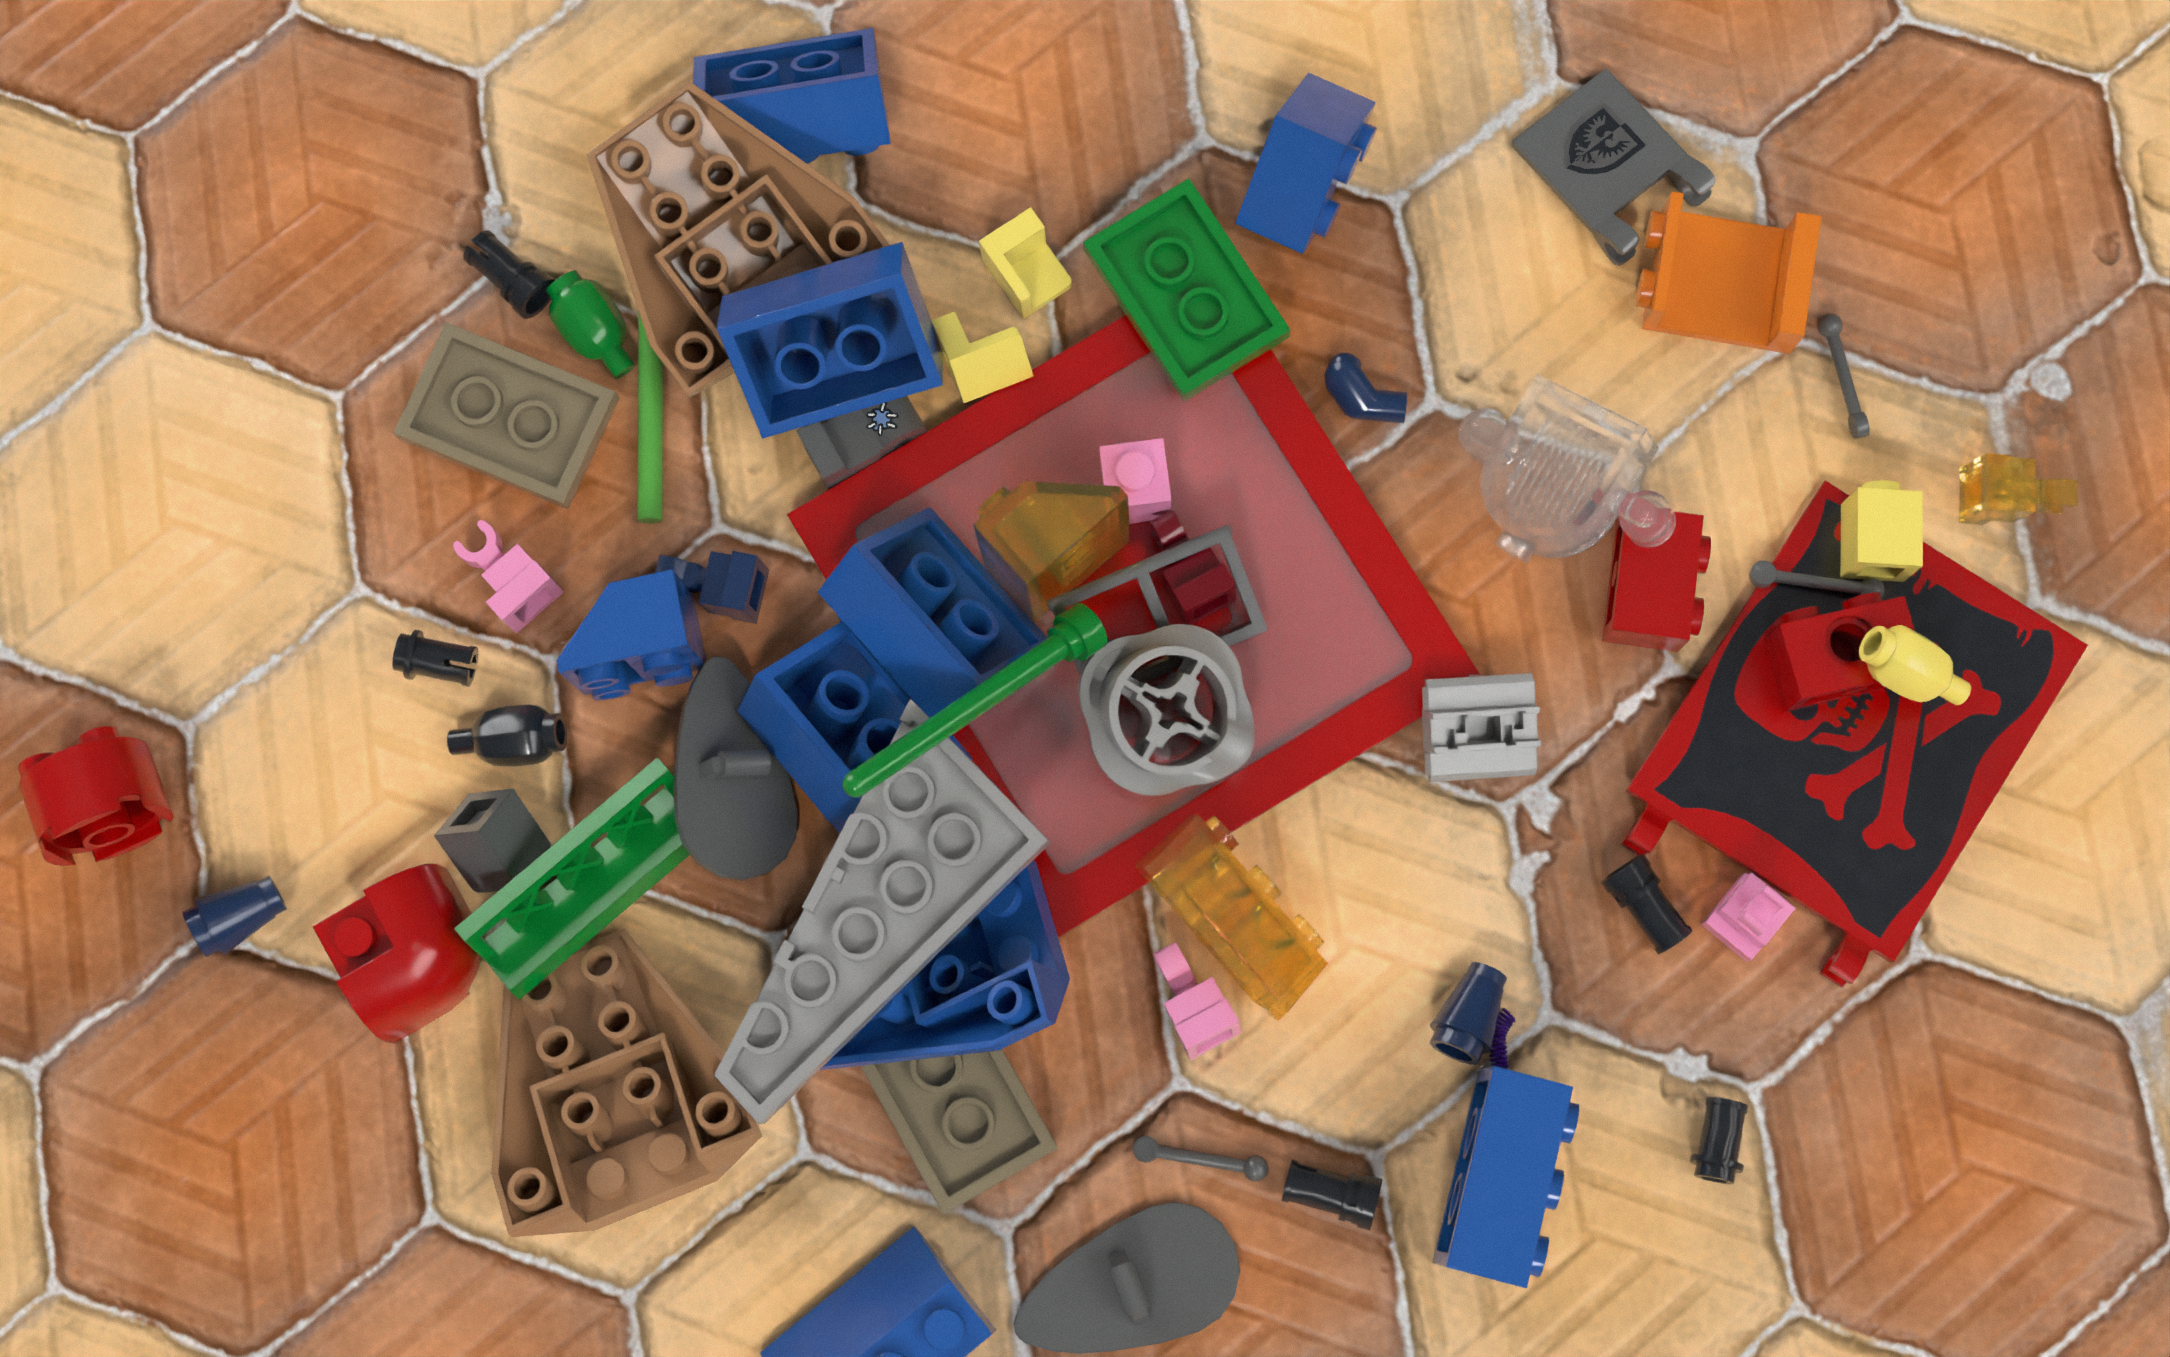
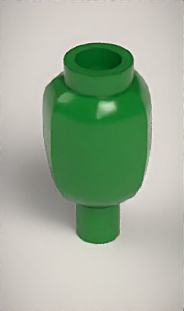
M573 270L562 275L548 286L546 292L552 299L549 305L550 319L562 337L578 354L588 359L602 360L615 379L625 376L635 368L636 365L622 346L626 336L625 322L616 304L602 285L597 281L582 279L577 270Z

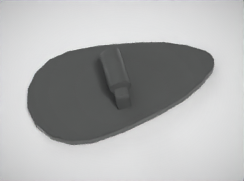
M717 656L710 658L702 665L690 685L682 707L673 779L674 819L682 845L698 865L718 877L744 881L766 875L787 858L796 839L798 813L789 773L737 712L750 686L749 681L732 661L725 657Z
M1178 1202L1150 1206L1114 1224L1050 1270L1030 1292L1017 1313L1014 1321L1015 1333L1025 1344L1049 1351L1083 1354L1160 1344L1199 1332L1218 1320L1235 1297L1240 1274L1236 1245L1223 1224L1200 1207Z

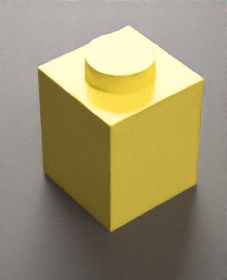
M1870 481L1858 487L1841 504L1840 578L1865 580L1876 578L1882 581L1904 582L1923 566V491L1901 490V484L1895 481Z

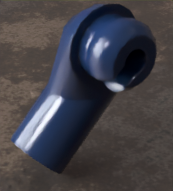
M1340 353L1329 361L1328 368L1324 374L1326 389L1346 416L1360 420L1404 424L1407 392L1374 389L1361 369L1360 360L1353 354Z

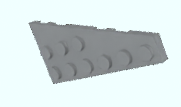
M912 699L909 700L900 718L902 722L890 744L930 718ZM949 737L862 796L854 814L849 815L802 906L804 910L788 940H784L773 961L775 965L756 1002L751 1003L714 1074L758 1124H765L1051 843Z

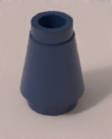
M267 876L259 881L255 880L194 898L196 905L183 911L182 914L193 938L205 957L221 951L225 956L273 920L277 914L287 910V907L272 878Z
M1472 962L1467 973L1464 974L1431 1022L1430 1028L1434 1033L1430 1040V1045L1438 1052L1456 1061L1477 1065L1483 1053L1491 1052L1504 992L1503 987L1507 977L1489 965Z

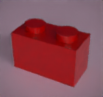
M1627 505L1616 519L1602 642L1678 652L1690 641V635H1699L1704 615V599L1695 597L1697 573H1706L1711 553V537L1702 535L1704 515Z

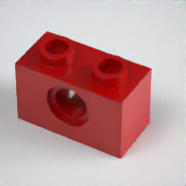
M1873 592L1842 602L1843 610L1820 615L1818 606H1812L1782 615L1780 617L1782 624H1779L1766 636L1764 641L1785 712L1887 689V687L1877 682L1871 676L1867 663L1859 657V647L1864 636L1876 626H1883L1889 629L1893 626L1903 625L1915 631L1905 596L1882 601L1880 592ZM1831 635L1842 636L1852 644L1855 651L1854 661L1842 660L1834 654L1830 645Z

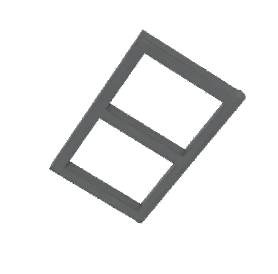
M1229 525L1219 527L1047 600L1048 609L1057 617L1066 611V607L1136 578L1156 628L1167 626L1170 624L1149 572L1219 543L1250 621L1217 634V636L1228 646H1232L1268 630L1231 537L1232 529ZM1173 655L1165 656L1137 668L1131 677L1139 682H1147L1179 668L1183 659ZM1075 659L1073 661L1080 676V671L1085 661Z

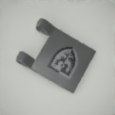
M1607 68L1512 140L1511 145L1592 233L1609 260L1618 266L1625 264L1634 257L1636 253L1635 247L1639 243V237L1635 230L1615 216L1618 212L1666 175L1669 176L1677 191L1684 193L1683 199L1686 203L1693 207L1701 205L1711 196V188L1716 182L1714 174L1703 163L1689 156Z

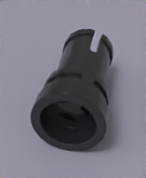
M485 230L480 232L471 240L483 251L478 253L471 246L467 245L463 254V260L470 266L475 267L499 288L500 296L522 318L529 319L536 316L552 300L547 294L546 289L555 280L546 272L538 269L532 262H523L501 243L491 231Z
M1641 853L1609 874L1601 881V884L1608 893H1611L1621 908L1627 907L1654 945L1657 954H1661L1681 942L1693 930L1684 922L1659 887L1660 878L1650 866L1651 863L1645 854Z
M1292 1160L1281 1201L1287 1203L1289 1201L1339 1215L1338 1220L1350 1221L1351 1224L1357 1225L1358 1228L1370 1231L1383 1179L1371 1175L1369 1177H1361L1350 1172L1348 1177L1300 1164L1298 1161Z

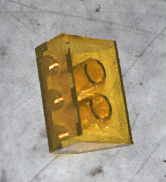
M1023 481L1011 492L1007 487H1003L986 499L976 512L980 519L973 524L984 567L1034 623L1050 611L1047 607L1048 599L1075 589L1130 541L1128 495L1120 486Z
M1191 814L1134 866L1257 1007L1265 1014L1279 1021L1289 1012L1327 966L1328 962L1317 951L1325 942L1302 915L1298 914L1290 920L1274 902L1282 894L1280 889L1258 865H1255L1249 871L1246 870L1232 854V851L1239 843L1214 815L1205 822L1198 814Z

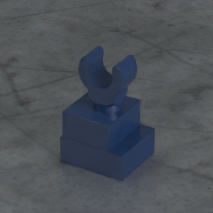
M711 551L707 568L679 558L659 555L655 573L673 569L690 592H701L698 603L708 613L757 624L769 574V569L757 555L736 551L729 555Z

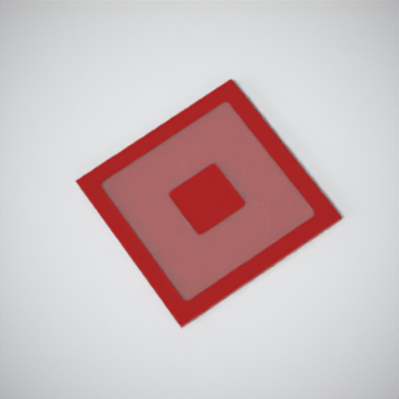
M1126 315L1032 369L1033 377L993 392L787 514L824 578L827 580L853 544L931 507L1047 638L1048 630L1053 627L1055 619L1054 613L1047 607L1048 599L1162 552L1151 533L1153 527L1150 521L1108 526L1099 446L1163 438L1172 500L1171 510L1178 517L1188 539L1191 540L1224 525L1231 527V537L1268 628L1263 633L1229 646L1241 668L1243 686L1252 709L1255 728L1253 752L1248 761L1239 769L1218 781L1185 787L1165 795H1142L1118 786L1105 775L1093 755L1089 730L1080 707L1078 693L1079 674L1074 661H1060L953 734L981 771L1051 842L1034 861L1039 870L1058 938L1421 719L1423 708L1422 687H1425V680L1480 675L1271 349L1183 402ZM1220 544L1211 546L1219 563H1224L1231 575ZM1168 564L1149 572L1169 624H1183L1162 580V571L1173 565ZM1136 578L1078 602L1089 607L1097 615L1104 626L1109 640L1129 635H1139L1157 629ZM1237 587L1236 601L1194 623L1193 626L1204 628L1217 635L1250 621ZM1160 656V657L1151 659V660L1147 661L1146 663H1144L1143 665H1141L1140 667H1142V666H1144V665H1146V664H1149V663H1151V662H1153V661H1156V660H1158V659H1160V658H1163V657H1165V656ZM1170 672L1144 683L1155 687L1161 684ZM1199 673L1196 678L1200 684L1194 696L1195 707L1198 713L1210 721L1209 724H1211L1213 714L1212 696L1206 680ZM1121 694L1118 706L1119 723L1125 739L1133 747L1137 740L1133 735L1139 723V715L1135 706L1124 699V695ZM1143 695V697L1155 703L1154 707L1162 713L1160 721L1163 719L1189 724L1188 721L1177 715L1178 712L1170 706L1173 697L1171 699ZM1177 733L1168 739L1163 748L1156 747L1148 761L1152 763H1166L1178 760L1191 753L1201 742L1194 737Z

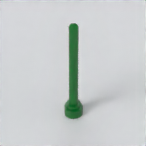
M1076 603L1055 617L1053 627L1048 630V638L847 773L842 782L845 793L855 798L865 795L1060 661L1072 662L1075 659L1085 661L1107 645V634L1100 619L1089 607L1082 603Z

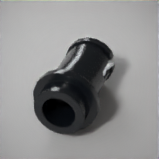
M415 629L411 635L404 633L399 635L393 653L392 667L395 671L403 672L404 678L408 680H413L416 675L460 683L462 686L469 687L474 679L476 669L452 665L450 660L466 664L477 663L478 647L471 645L468 647L424 638L423 632Z
M1706 1097L1705 1105L1707 1107L1698 1154L1690 1156V1162L1696 1165L1694 1176L1706 1181L1734 1184L1736 1173H1742L1744 1165L1738 1162L1744 1118L1748 1105L1726 1098Z

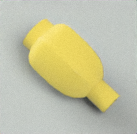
M1897 625L1889 629L1883 626H1876L1864 636L1860 644L1859 657L1867 663L1871 676L1883 686L1905 698L1917 702H1927L1940 696L1954 705H1961L1970 695V683L1953 674L1951 657L1934 642L1906 626Z

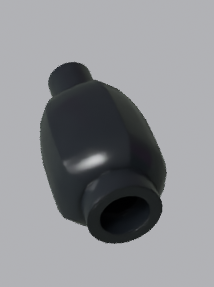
M506 706L486 711L479 716L473 728L450 730L447 735V745L452 755L475 753L481 760L493 766L514 767L533 765L546 761L553 752L565 750L567 745V727L562 714H549L540 706Z

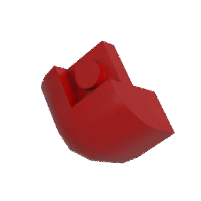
M423 864L389 876L364 889V897L313 926L315 933L340 976L336 983L348 1003L368 1029L384 1042L397 1043L451 1011L470 994L468 990L479 971L480 955L454 929L472 913L447 868L438 864Z

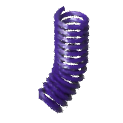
M1502 1008L1503 1012H1499L1502 1017L1498 1015L1499 1020H1497L1496 1028L1499 1030H1495V1033L1499 1035H1494V1038L1497 1039L1493 1040V1043L1496 1044H1492L1494 1049H1491L1490 1053L1493 1054L1489 1055L1490 1057L1497 1058H1492L1489 1061L1496 1062L1491 1063L1490 1066L1508 1069L1510 1065L1507 1064L1509 1056L1506 1055L1508 1051L1505 1050L1507 1049L1505 1045L1507 1043L1506 1034H1508L1507 1031H1509L1516 1020L1508 1010Z

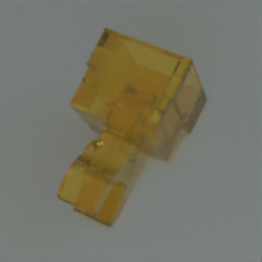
M1986 453L1960 467L1959 523L1984 525L1990 521L2014 523L2035 513V511L2046 514H2062L2063 506H2078V481L2072 479H2036V459L2016 458L2007 454Z

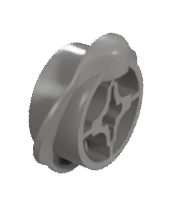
M1167 625L1151 632L1114 639L1083 663L1079 676L1078 693L1081 711L1090 734L1092 752L1101 770L1118 786L1142 795H1165L1185 787L1218 781L1239 769L1250 758L1255 743V728L1252 709L1243 686L1241 668L1230 647L1214 633L1193 625ZM1165 655H1173L1183 659L1177 672L1170 671L1167 678L1155 687L1139 682L1131 677L1137 668L1151 659ZM1199 673L1206 680L1212 696L1213 714L1211 724H1209L1210 721L1198 713L1195 707L1194 696L1200 684L1196 678ZM1121 694L1124 695V699L1135 706L1139 715V723L1133 735L1137 740L1133 747L1125 739L1119 723L1118 706ZM1143 695L1171 699L1173 697L1170 706L1178 712L1177 715L1188 721L1189 724L1163 719L1160 721L1162 713L1154 707L1155 703L1146 699ZM1177 733L1194 737L1201 742L1191 753L1178 760L1166 763H1152L1148 761L1156 747L1163 748L1168 739Z

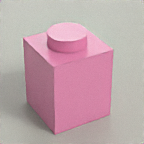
M1163 438L1099 446L1108 526L1152 521L1171 511L1172 500Z

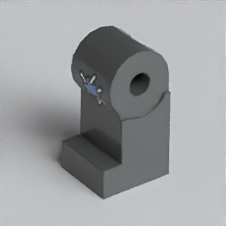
M905 396L837 416L823 423H813L796 431L807 454L829 490L926 433L927 429L909 397Z

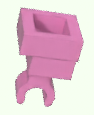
M480 520L477 522V526L486 535L487 539L484 548L479 552H469L459 541L453 543V548L457 555L468 565L482 568L485 571L482 577L497 592L486 603L515 633H518L563 594L564 591L518 544L504 554L502 552V539L498 532L487 522Z
M1752 872L1749 874L1744 873L1740 875L1700 925L1745 962H1748L1769 942L1796 908Z
M1176 942L1153 953L1160 972L1175 996L1165 1002L1164 1006L1190 1061L1242 1033L1236 1014L1227 998L1225 999L1214 978L1211 977L1198 984Z

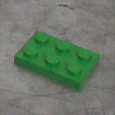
M1189 178L1083 242V250L1183 402L1290 337L1291 329Z

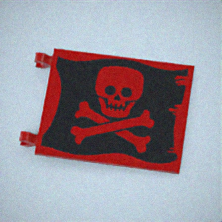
M1826 480L1822 483L1772 561L1776 570L1863 582L1865 580L1840 578L1841 504L1850 495ZM1923 542V566L1904 582L1880 580L1885 589L1882 601L1905 596L1915 631L1944 650L1953 662V674L1970 683L1971 692L1964 703L1954 705L1940 696L1927 702H1917L1887 688L1785 712L1764 638L1779 624H1782L1780 617L1786 613L1812 606H1818L1820 615L1843 610L1842 602L1859 595L1773 582L1769 587H1756L1626 789L1627 793L1644 804V810L1621 843L1622 846L1636 855L1651 853L1663 835L1668 823L1673 822L1741 867L1752 872L1758 878L1842 931L1843 939L1830 954L1819 973L1841 988L1844 987L1846 982L1853 984L1863 969L1870 951L1878 954L1890 963L1895 962L2088 644ZM1831 635L1830 645L1834 654L1842 660L1854 661L1855 651L1852 644L1842 636Z

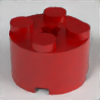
M102 726L83 733L78 738L79 744L56 753L46 752L32 755L19 763L18 771L21 776L19 788L45 861L59 866L76 865L72 854L90 851L93 853L95 862L111 859L133 851L158 837L163 832L159 823L162 818L171 823L174 815L150 748L145 741L134 737H120L116 727Z

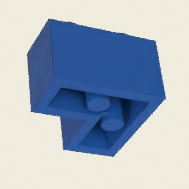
M1308 72L1275 116L1235 224L1302 254L1316 234L1326 238L1340 208V203L1331 200L1338 181L1346 185L1348 184L1358 161L1362 162L1375 136L1377 127L1368 124L1376 102Z

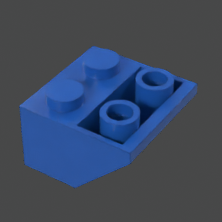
M673 569L608 583L556 660L559 673L584 695L592 694L594 700H610L623 697L631 693L630 685L654 680L655 685L658 687L674 686L692 680V671L700 670L706 662L694 596Z

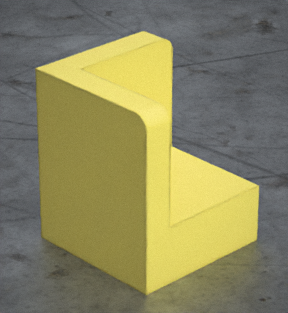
M1031 207L979 240L983 263L1022 319H1025L1072 287L1071 277L1046 243L1045 226Z
M955 311L932 320L946 364L963 403L1033 377L1022 337L1016 327H1010L969 343Z

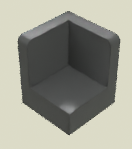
M514 789L469 793L434 835L471 889L478 893L499 891L551 847L550 841Z

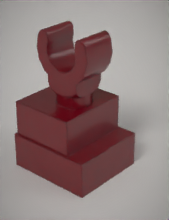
M1173 510L1150 521L1153 527L1151 533L1161 551L1189 541L1182 524ZM1211 547L1171 563L1173 566L1162 571L1163 585L1173 601L1176 612L1185 625H1193L1236 601V583L1225 564L1219 563Z

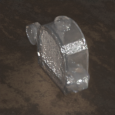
M1538 374L1534 377L1508 422L1498 411L1482 408L1468 414L1460 425L1459 441L1461 446L1473 460L1484 464L1481 474L1482 498L1488 513L1503 530L1495 545L1512 557L1524 563H1529L1533 555L1546 558H1562L1581 553L1602 539L1618 516L1623 531L1633 543L1639 546L1655 547L1667 541L1672 535L1676 525V517L1668 501L1661 494L1650 490L1632 493L1659 449L1647 428Z

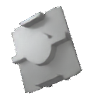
M1532 673L1490 676L1477 674L1469 675V677L1425 680V687H1422L1423 750L1426 751L1424 752L1425 775H1428V782L1536 774L1538 768L1537 747H1541V740L1538 739L1537 713H1540V707L1535 705V680Z

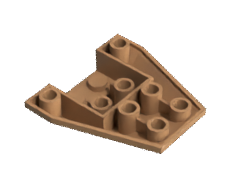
M690 81L586 154L649 344L689 398L735 373L717 330L722 296L890 246L851 194Z
M625 929L582 946L520 1000L504 985L491 1174L507 1232L511 1237L595 1231L718 1181L762 1137L757 1121L714 1076L725 1054Z

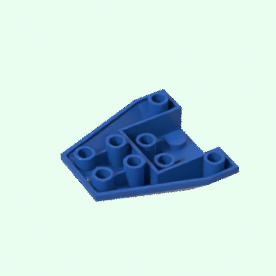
M1033 860L820 1070L999 1051L1055 1024L1070 977L1036 862Z

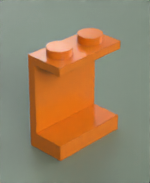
M1671 191L1661 212L1652 210L1647 225L1645 248L1654 249L1651 270L1643 269L1641 272L1636 293L1635 306L1645 308L1642 329L1790 354L1805 335L1822 216L1796 212L1786 229L1681 212L1684 193Z

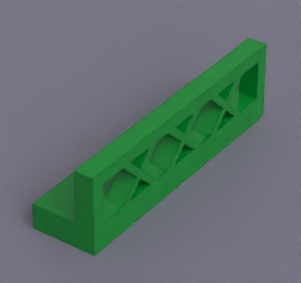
M658 757L454 928L461 938L488 963L508 990L519 1000L690 855L682 845L674 819V776ZM661 784L664 786V788L661 791H659L655 796H653L648 802H646L644 805H640L641 801L644 800L648 795H650ZM608 832L607 836L603 840H601L594 847H590L591 843H593L603 833ZM558 875L545 889L539 890L552 876ZM507 918V920L494 932H492L488 937H482V935H484L488 930H490L501 919Z

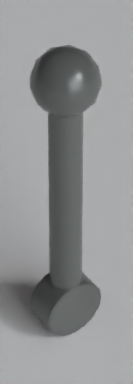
M1825 314L1818 321V331L1827 338L1849 413L1848 424L1851 435L1854 439L1869 436V422L1865 413L1861 411L1839 336L1842 330V321L1835 314Z
M1768 561L1756 562L1749 572V580L1758 588L1769 587L1774 582L1857 595L1880 592L1881 598L1885 593L1883 583L1876 578H1868L1863 582L1780 571L1776 570L1775 566Z
M1149 1136L1138 1138L1133 1145L1135 1157L1144 1163L1154 1161L1156 1158L1244 1173L1245 1177L1253 1182L1263 1180L1269 1171L1267 1161L1258 1155H1253L1243 1160L1158 1145L1157 1141Z

